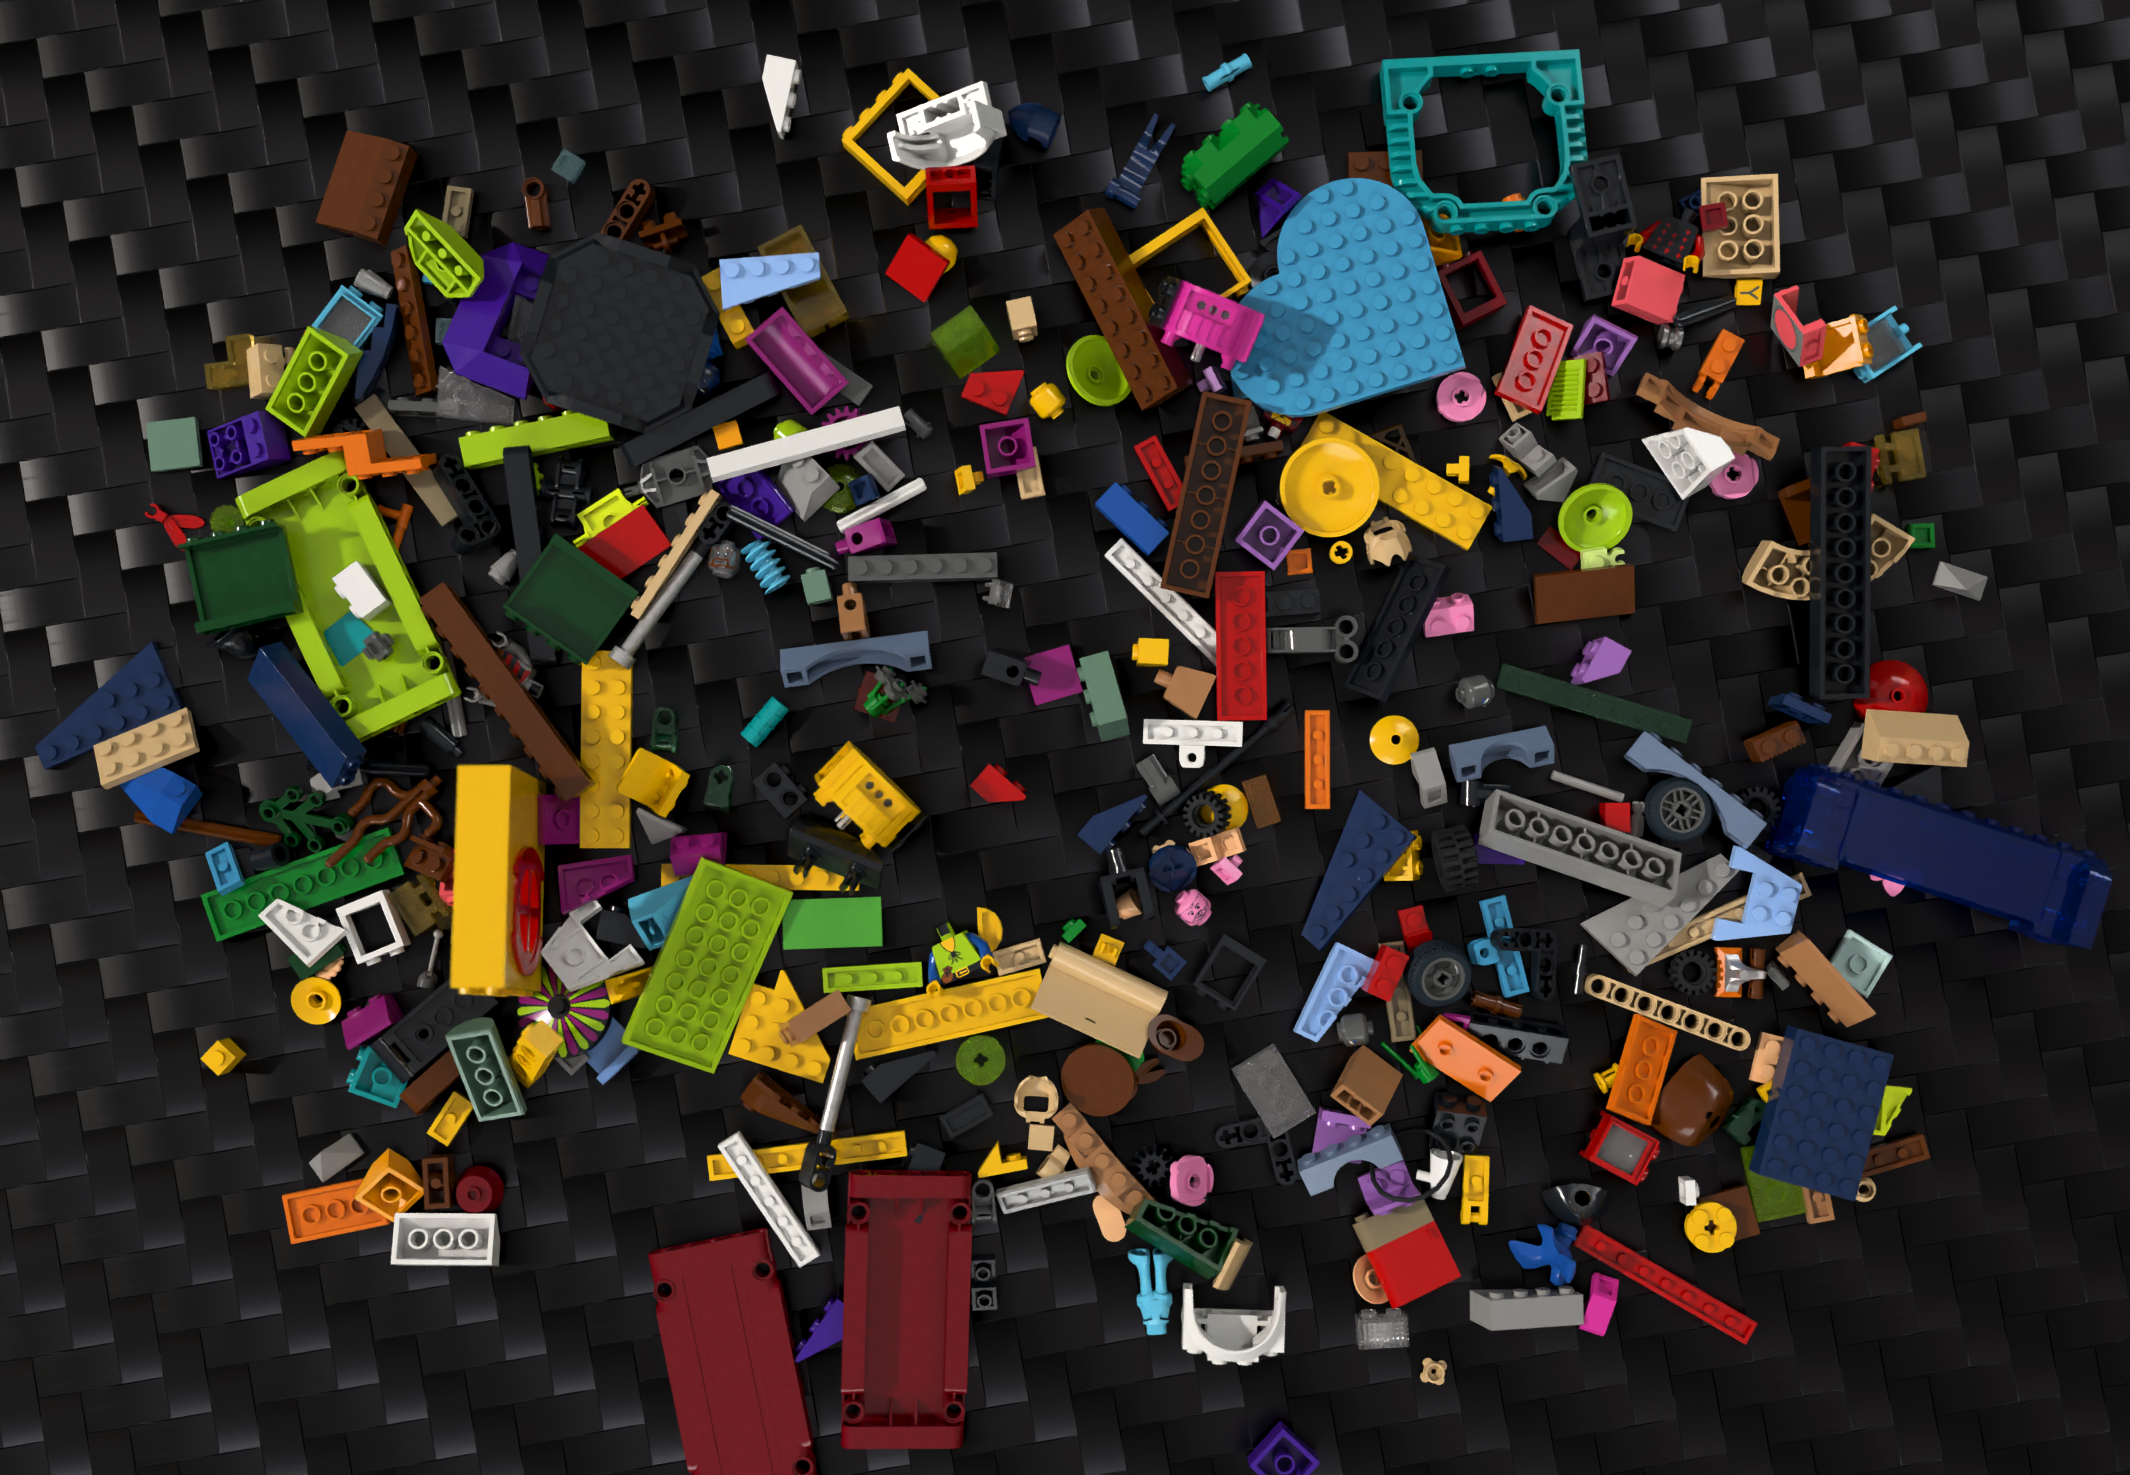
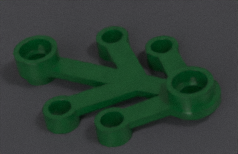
M296 785L288 788L285 791V795L280 799H267L259 807L261 817L266 822L275 823L285 835V844L290 848L299 845L302 842V836L299 832L294 831L286 820L293 821L308 839L307 846L309 850L315 853L325 847V840L318 836L309 824L331 828L338 835H345L354 828L353 818L346 813H341L335 818L307 813L314 807H319L326 802V795L321 790L311 793L308 800L295 810L285 809L284 807L290 802H296L302 798L303 791ZM291 791H294L297 797L293 796ZM315 796L319 797L320 802L315 799Z

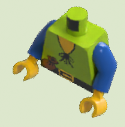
M949 922L937 927L936 930L942 942L933 946L929 955V985L926 988L927 994L934 999L933 993L938 989L940 996H943L945 991L940 986L941 982L944 986L981 967L988 973H991L989 970L991 963L998 968L1000 964L993 958L988 942L975 933H969L967 930L955 935Z

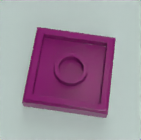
M1069 644L1024 657V659L1031 661L1030 668L1042 672L1038 686L1029 684L1036 706L1083 692Z
M556 794L538 795V845L580 844V796L572 802H566L565 799L560 800Z

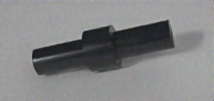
M1579 944L1577 963H1574L1573 973H1575L1573 993L1583 995L1585 975H1588L1589 965H1587L1589 945Z

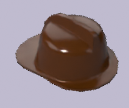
M1160 1014L1149 1023L1148 1038L1153 1049L1159 1054L1168 1055L1176 1060L1187 1062L1197 1059L1203 1052V1037L1192 1026L1168 1014Z

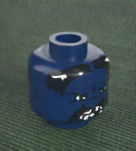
M706 360L696 395L700 393L706 397L721 383L719 377L721 372L709 360Z

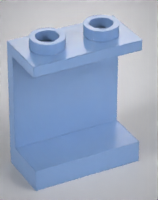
M614 1016L603 1039L592 1050L587 1052L591 1056L587 1062L599 1074L596 1078L602 1085L613 1078L641 1050L621 1042L626 1029Z

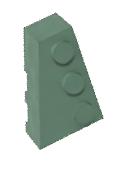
M1108 651L1079 658L1081 667L1077 668L1080 682L1085 681L1087 687L1086 690H1083L1086 704L1092 705L1093 712L1089 714L1093 727H1098L1101 742L1130 735L1127 715Z

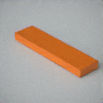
M1330 710L1304 711L1305 809H1330Z

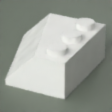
M1688 427L1642 439L1682 500L1707 487L1735 459L1732 449L1724 442L1722 437Z

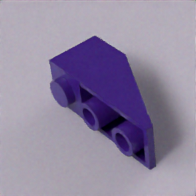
M839 1294L836 1299L830 1298L823 1309L826 1311V1314L821 1320L817 1317L809 1328L812 1334L807 1340L802 1338L794 1350L797 1352L795 1362L798 1363L842 1340L844 1296L842 1294Z

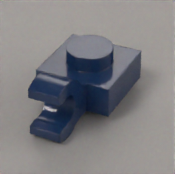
M1150 939L1143 945L1144 949L1156 958L1152 965L1169 980H1172L1187 963L1168 945L1163 951Z

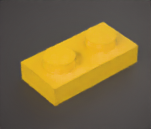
M457 1090L453 1091L427 1134L448 1147L473 1110L470 1098Z

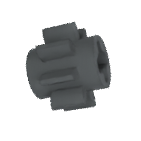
M376 631L363 641L366 647L362 649V652L369 660L376 658L378 662H381L394 652L391 646L395 642L388 633L381 635L379 631Z

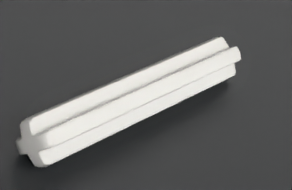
M918 478L836 522L840 532L844 533V530L865 523L920 494L927 487L923 479Z

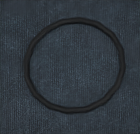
M1411 1128L1395 1133L1396 1139L1412 1133L1428 1134L1438 1139L1447 1152L1448 1164L1445 1175L1435 1187L1422 1195L1409 1198L1393 1196L1380 1187L1376 1181L1375 1164L1371 1163L1369 1167L1371 1182L1379 1194L1391 1201L1411 1203L1426 1199L1437 1192L1449 1178L1453 1165L1451 1147L1441 1135L1429 1129Z

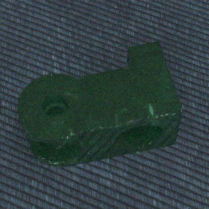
M1746 1098L1721 1124V1127L1738 1143L1746 1146L1752 1139L1747 1133L1757 1121L1763 1120L1766 1103L1758 1098Z

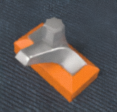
M1715 947L1714 967L1717 968V972H1714V976H1717L1716 981L1714 980L1715 997L1741 998L1742 983L1766 978V971L1750 968L1742 964V948Z

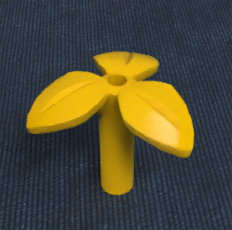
M1492 454L1489 456V459H1496L1503 463L1502 469L1507 477L1511 473L1518 472L1523 481L1527 478L1523 467L1509 457L1502 454ZM1490 486L1487 491L1495 496L1494 487Z

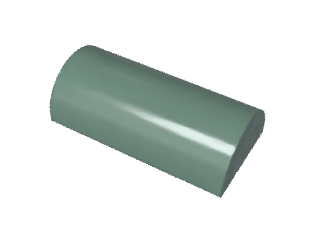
M488 1017L475 1018L451 1029L445 1038L478 1121L525 1115L527 1106L494 1020Z

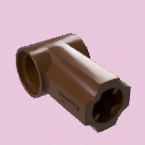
M534 177L528 178L522 184V192L525 195L529 229L546 230L551 228L548 203L549 189L541 180ZM540 186V193L537 196H531L532 188Z

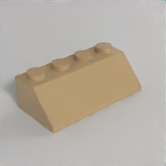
M1866 709L1861 750L1862 759L1877 762L1967 767L1969 740L1958 715Z

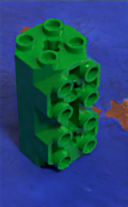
M1251 102L1246 103L1240 109L1239 116L1234 120L1231 117L1220 127L1222 131L1219 133V136L1215 137L1213 133L1210 134L1202 142L1203 146L1198 151L1192 150L1183 158L1185 163L1182 165L1181 173L1183 178L1180 181L1187 191L1190 192L1192 190L1198 197L1197 202L1204 210H1207L1209 207L1215 209L1288 146L1289 139L1287 135L1282 138L1280 134L1284 130L1282 125L1268 109L1263 108L1260 111L1261 105L1258 103L1255 105Z

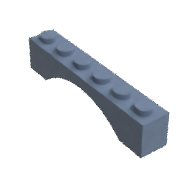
M928 631L780 650V671L785 688L810 685L831 671L857 664H884L907 672L932 669Z
M1644 731L1624 755V758L1642 772H1658L1677 778H1688L1698 784L1710 795L1713 807L1721 821L1724 834L1743 849L1748 848L1767 825L1763 821L1764 816L1755 809L1749 810L1743 806V800L1733 793L1729 795L1722 790L1723 785L1716 779L1706 778L1701 774L1703 770L1692 762L1688 764L1681 759L1683 755L1673 747L1668 749L1661 743L1662 739L1657 734L1651 731L1650 733Z

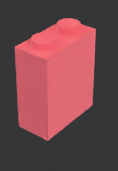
M1639 255L1624 258L1611 306L1657 325L1673 323L1672 318L1677 314V306L1680 294L1683 291L1685 275Z

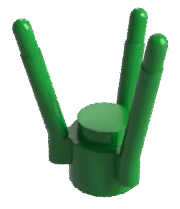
M1417 1024L1415 1028L1418 1036H1420L1423 1032L1420 1025ZM1382 1041L1380 1043L1392 1057L1412 1074L1415 1080L1420 1078L1422 1083L1426 1084L1439 1075L1437 1068L1423 1060L1414 1045H1410V1049L1417 1059V1062L1414 1064L1416 1069L1409 1065L1385 1042Z

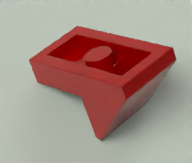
M1422 905L1397 911L1408 955L1421 943L1433 940L1432 931L1428 929Z

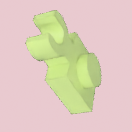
M1605 546L1580 550L1581 569L1625 564L1623 560L1615 561L1616 556L1625 554V551L1620 547H1616L1607 553Z

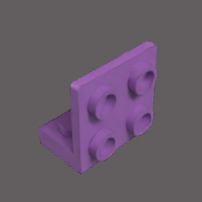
M1320 1106L1312 1153L1321 1151L1330 1144L1346 1141L1353 1135L1366 1133L1367 1128L1371 1129V1126L1350 1111ZM1354 1160L1349 1163L1361 1164L1362 1160Z
M1404 1160L1382 1169L1379 1167L1375 1168L1376 1181L1387 1193L1405 1198L1420 1195L1419 1191L1412 1184ZM1370 1171L1356 1176L1366 1204L1374 1215H1387L1393 1211L1392 1208L1400 1205L1407 1207L1416 1203V1201L1411 1203L1395 1202L1379 1194L1371 1182Z

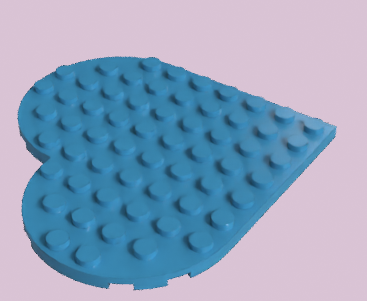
M1365 178L1340 179L1322 185L1306 195L1293 208L1282 227L1277 245L1279 274L1259 283L1239 303L1264 314L1266 317L1247 363L1236 360L1230 372L1242 393L1253 401L1255 405L1271 413L1287 415L1288 417L1314 416L1466 368L1422 220L1415 207L1403 194L1379 181Z

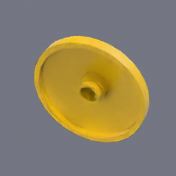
M1326 437L1304 444L1291 455L1283 468L1279 490L1284 510L1300 528L1320 537H1338L1356 530L1371 516L1378 501L1380 484L1376 467L1363 449L1344 439Z

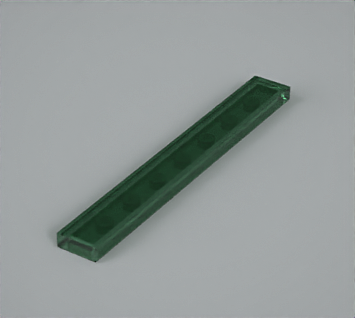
M1504 663L1501 664L1495 688L1635 730L1646 731L1647 733L1651 731L1659 737L1686 744L1692 724L1691 719Z

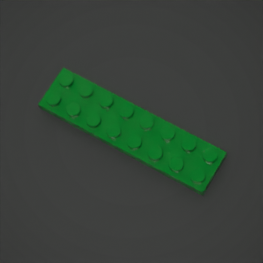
M391 827L363 836L358 845L333 868L326 867L325 861L343 844L244 879L245 885L224 896L217 889L202 894L201 898L216 941H223L267 925L258 915L277 898L306 911L407 874L397 845L388 847L371 863H365L363 860L364 855L385 837L393 835Z

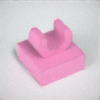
M1237 854L1229 859L1223 857L1216 861L1210 869L1229 885L1237 881L1243 874L1237 868L1243 860Z

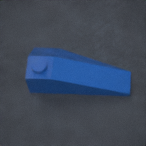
M163 767L119 784L151 823L172 835L175 834L203 795L197 785Z

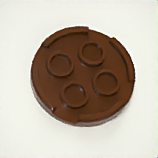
M1092 1042L1077 1048L1068 1056L1061 1071V1085L1066 1098L1075 1108L1092 1116H1108L1120 1111L1129 1102L1135 1089V1071L1121 1050L1106 1043Z

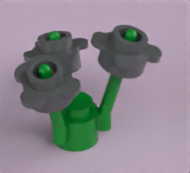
M876 665L875 668L878 670L874 677L879 682L867 695L868 700L864 703L865 709L871 716L878 718L881 714L887 715L891 710L911 699L915 704L920 702L927 703L925 699L928 696L927 688L921 682L917 684L916 681L912 680V685L907 687L904 681L895 677L897 673L893 671L892 667L884 665L881 668ZM883 684H884V685H885V686H884V691H885L886 695H884V694L881 693V692H880L879 694H877L878 691L881 689V687H882ZM888 699H891L896 702L890 704V701Z

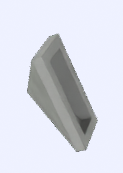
M1562 457L1540 477L1534 476L1525 482L1523 487L1537 500L1564 502L1578 470Z
M1941 561L1939 562L1932 585L1979 601L1981 600L1988 577Z
M638 808L636 811L652 845L684 834L687 830L645 808Z
M349 1133L321 1151L309 1164L322 1183H324L363 1155L364 1151L352 1134Z

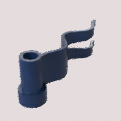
M1154 113L1144 134L1137 143L1118 179L1112 178L1104 193L1105 196L1111 199L1116 198L1133 209H1136L1142 196L1138 193L1176 126L1171 123L1157 143L1150 150H1147L1159 116Z

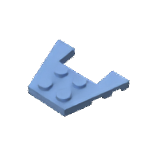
M1733 845L1728 866L1752 872L1750 887L1741 922L1716 917L1710 939L1721 941L1791 933L1802 884L1745 849Z

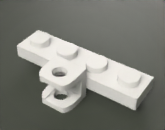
M1144 719L1143 744L1180 745L1179 761L1181 766L1185 768H1200L1205 762L1206 746L1242 747L1243 722ZM1190 753L1196 755L1197 759L1195 762L1189 761L1188 755Z

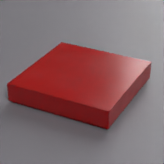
M909 233L885 274L925 303L951 261L913 233Z

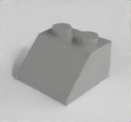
M811 456L781 464L775 483L804 522L840 489L831 476Z

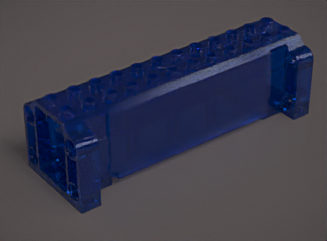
M1808 764L1807 767H1798L1794 775L1787 780L1778 805L1781 806V811L1777 812L1780 817L1775 819L1776 824L1771 827L1764 849L1767 853L1817 868L1838 869V866L1841 865L2004 919H2009L2008 930L2025 935L2024 937L2047 944L2091 950L2112 882V873L2108 871L2106 861L2097 858V853L2084 849L2081 851L2075 850L2073 845L2064 842H2050L2048 837L2039 834H2024V829L2009 826V828L2000 826L2001 822L1989 818H1985V820L1976 818L1977 814L1961 810V812L1952 810L1953 807L1938 802L1937 804L1927 803L1928 798L1918 795H1903V790L1893 787L1888 789L1879 787L1880 783L1868 779L1864 781L1855 780L1856 775L1843 771L1840 773L1831 772L1832 768L1823 764Z

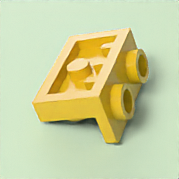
M1410 830L1417 837L1416 840L1385 875L1384 881H1413L1420 879V875L1423 873V863L1419 860L1422 839L1418 835V830Z

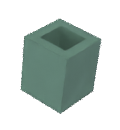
M820 567L806 569V574H802L801 579L807 604L812 606L833 601L834 598L827 571L825 569L821 570Z

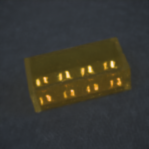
M802 225L757 247L761 256L815 252ZM821 261V280L780 291L797 324L810 339L826 331L825 325L828 324L832 328L850 318Z

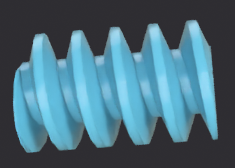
M759 539L745 546L741 553L748 554L745 558L747 563L754 562L750 569L751 571H758L755 575L757 580L764 579L760 583V587L768 588L765 592L766 595L785 585L791 576L781 575L786 568L785 566H776L781 561L780 558L772 559V555L776 550H767L771 541L763 542Z

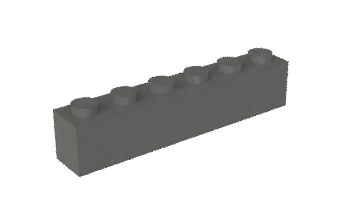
M997 552L848 556V581L857 584L998 580Z

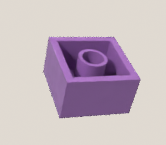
M1262 500L1233 537V540L1270 569L1275 570L1303 534L1304 530L1267 501Z

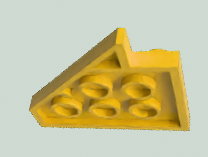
M780 970L775 989L754 983L742 1009L728 1054L819 1083H824L831 1057L818 1032L793 1047L789 1044L786 1045L779 1035L781 1030L778 1026L805 1010L786 971Z

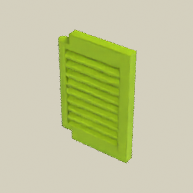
M1586 359L1560 361L1547 396L1546 416H1552V420L1583 419Z

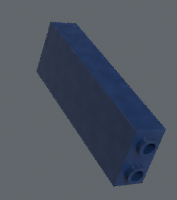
M282 641L260 647L247 680L329 786L335 788L341 785H349L354 781L355 775L362 764V760L367 752L366 748Z

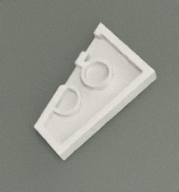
M278 898L258 915L309 968L348 934L345 929L308 914L304 910Z

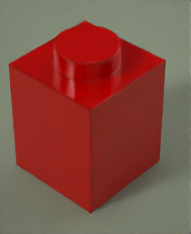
M1599 803L1600 825L1623 833H1631L1630 803Z

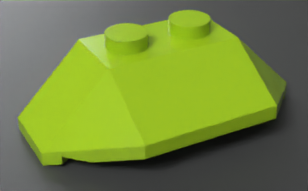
M416 209L404 227L405 234L408 235L414 264L446 298L472 297L484 279V260L451 225Z

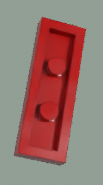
M1154 435L1134 446V450L1168 512H1171L1178 508L1183 484L1159 440Z

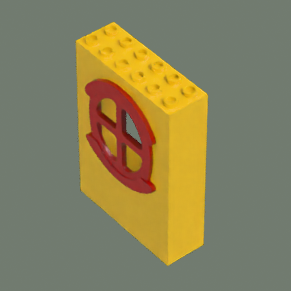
M458 765L451 988H458L461 994L508 997V995L533 997V992H541L545 845H538V795L546 794L547 784L511 765Z

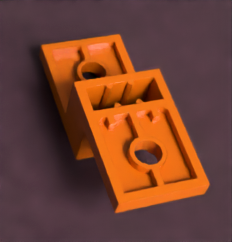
M382 428L314 435L292 441L293 451L303 450V455L315 454L328 450V452L344 450L348 476L357 475L358 479L373 478V476L381 475V473L382 477L395 476L397 473L405 472V470L406 474L422 473V471L429 470L430 465L437 463L435 453L387 458Z

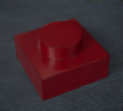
M1725 202L1699 206L1702 233L1728 228Z

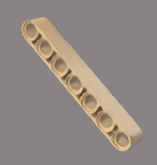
M1592 973L1585 977L1583 989L1591 996L1735 1050H1745L1750 1045V1034L1743 1028L1599 974ZM1595 979L1601 981V988L1597 992H1594L1591 987ZM1623 988L1624 997L1617 1001L1615 992L1617 989ZM1642 997H1646L1648 1001L1644 1009H1640L1638 1006V1001ZM1669 1005L1671 1013L1667 1018H1663L1662 1009ZM1692 1014L1694 1022L1691 1026L1687 1027L1685 1025V1018ZM1712 1023H1715L1717 1031L1714 1035L1710 1036L1708 1028ZM1739 1032L1740 1040L1737 1044H1733L1732 1036L1734 1033Z

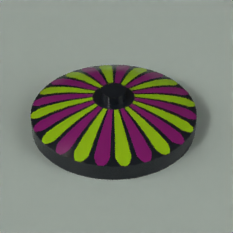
M546 963L542 965L541 992H533V997H519L518 1022L521 1032H523L531 1023L536 1025L542 1019L564 1039L554 1058H574L592 1050L603 1039L613 1018L614 1004L610 1002L604 980L570 992L551 966Z

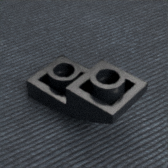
M995 1255L971 1256L973 1311L998 1310Z

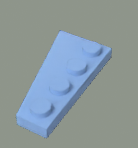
M819 252L719 260L722 307L724 311L732 309V307L754 302V300L765 296L769 297L778 294V292L789 288L793 289L821 280Z
M1335 941L1293 1031L1318 1042L1335 1021L1342 1008L1346 1007L1352 1000L1351 997L1358 988L1363 986L1374 959Z

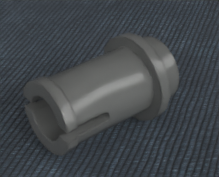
M912 408L904 414V422L917 433V438L921 437L924 440L932 433L931 423H926Z

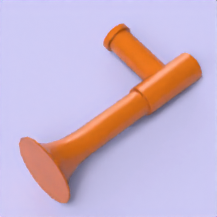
M403 503L401 510L398 511L379 505L378 509L382 516L397 520L393 541L399 551L414 507Z

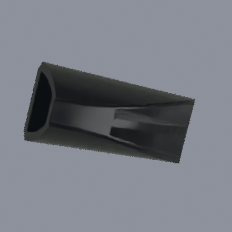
M804 813L796 820L789 833L787 855L798 859L797 864L793 868L796 875L803 869V878H806L814 865L845 877L839 886V890L844 893L850 886L849 896L854 894L859 883L878 890L880 889L883 861L873 850H869L863 845V842L849 833Z

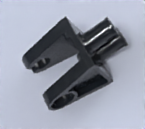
M1123 848L1109 850L1107 859L1111 875L1100 877L1098 886L1110 928H1117L1121 924L1113 890L1116 889V885L1128 883L1129 886L1134 885L1144 920L1155 919L1144 867L1128 869Z

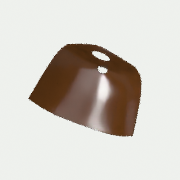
M1699 1053L1689 1059L1662 1089L1651 1125L1645 1126L1679 1144L1697 1146L1720 1126L1734 1099V1092L1722 1074ZM1712 1112V1115L1707 1120L1705 1117L1706 1113ZM1720 1116L1716 1125L1710 1128V1125L1713 1122V1120L1716 1117Z

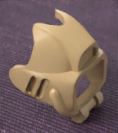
M1384 517L1376 522H1370V527L1364 533V540L1371 565L1375 564L1374 560H1377L1386 566H1390L1391 559L1395 554L1401 556L1404 561L1407 559L1408 553L1412 552V547L1405 533L1406 528L1403 523L1397 520H1389L1388 517ZM1385 527H1392L1394 529L1379 535L1373 534L1375 531Z
M1030 1075L1019 1084L1015 1093V1110L1020 1116L1026 1118V1123L1032 1121L1044 1124V1119L1052 1117L1058 1109V1093L1055 1085L1046 1076L1035 1077ZM1024 1097H1047L1049 1099L1047 1112L1024 1110Z

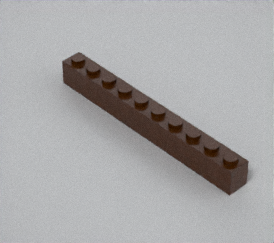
M442 582L421 597L419 601L423 605L421 610L428 619L432 618L438 625L435 627L438 634L444 640L447 638L452 644V647H450L452 653L457 659L460 660L462 658L467 665L465 670L473 680L477 679L479 681L481 693L488 700L492 699L496 707L494 710L502 720L506 718L509 722L511 734L517 740L521 739L526 747L523 749L531 760L536 759L541 766L538 768L539 772L546 780L550 779L555 785L553 791L560 800L565 799L566 802H572L594 786L596 783L501 653L491 643L490 638L451 585Z

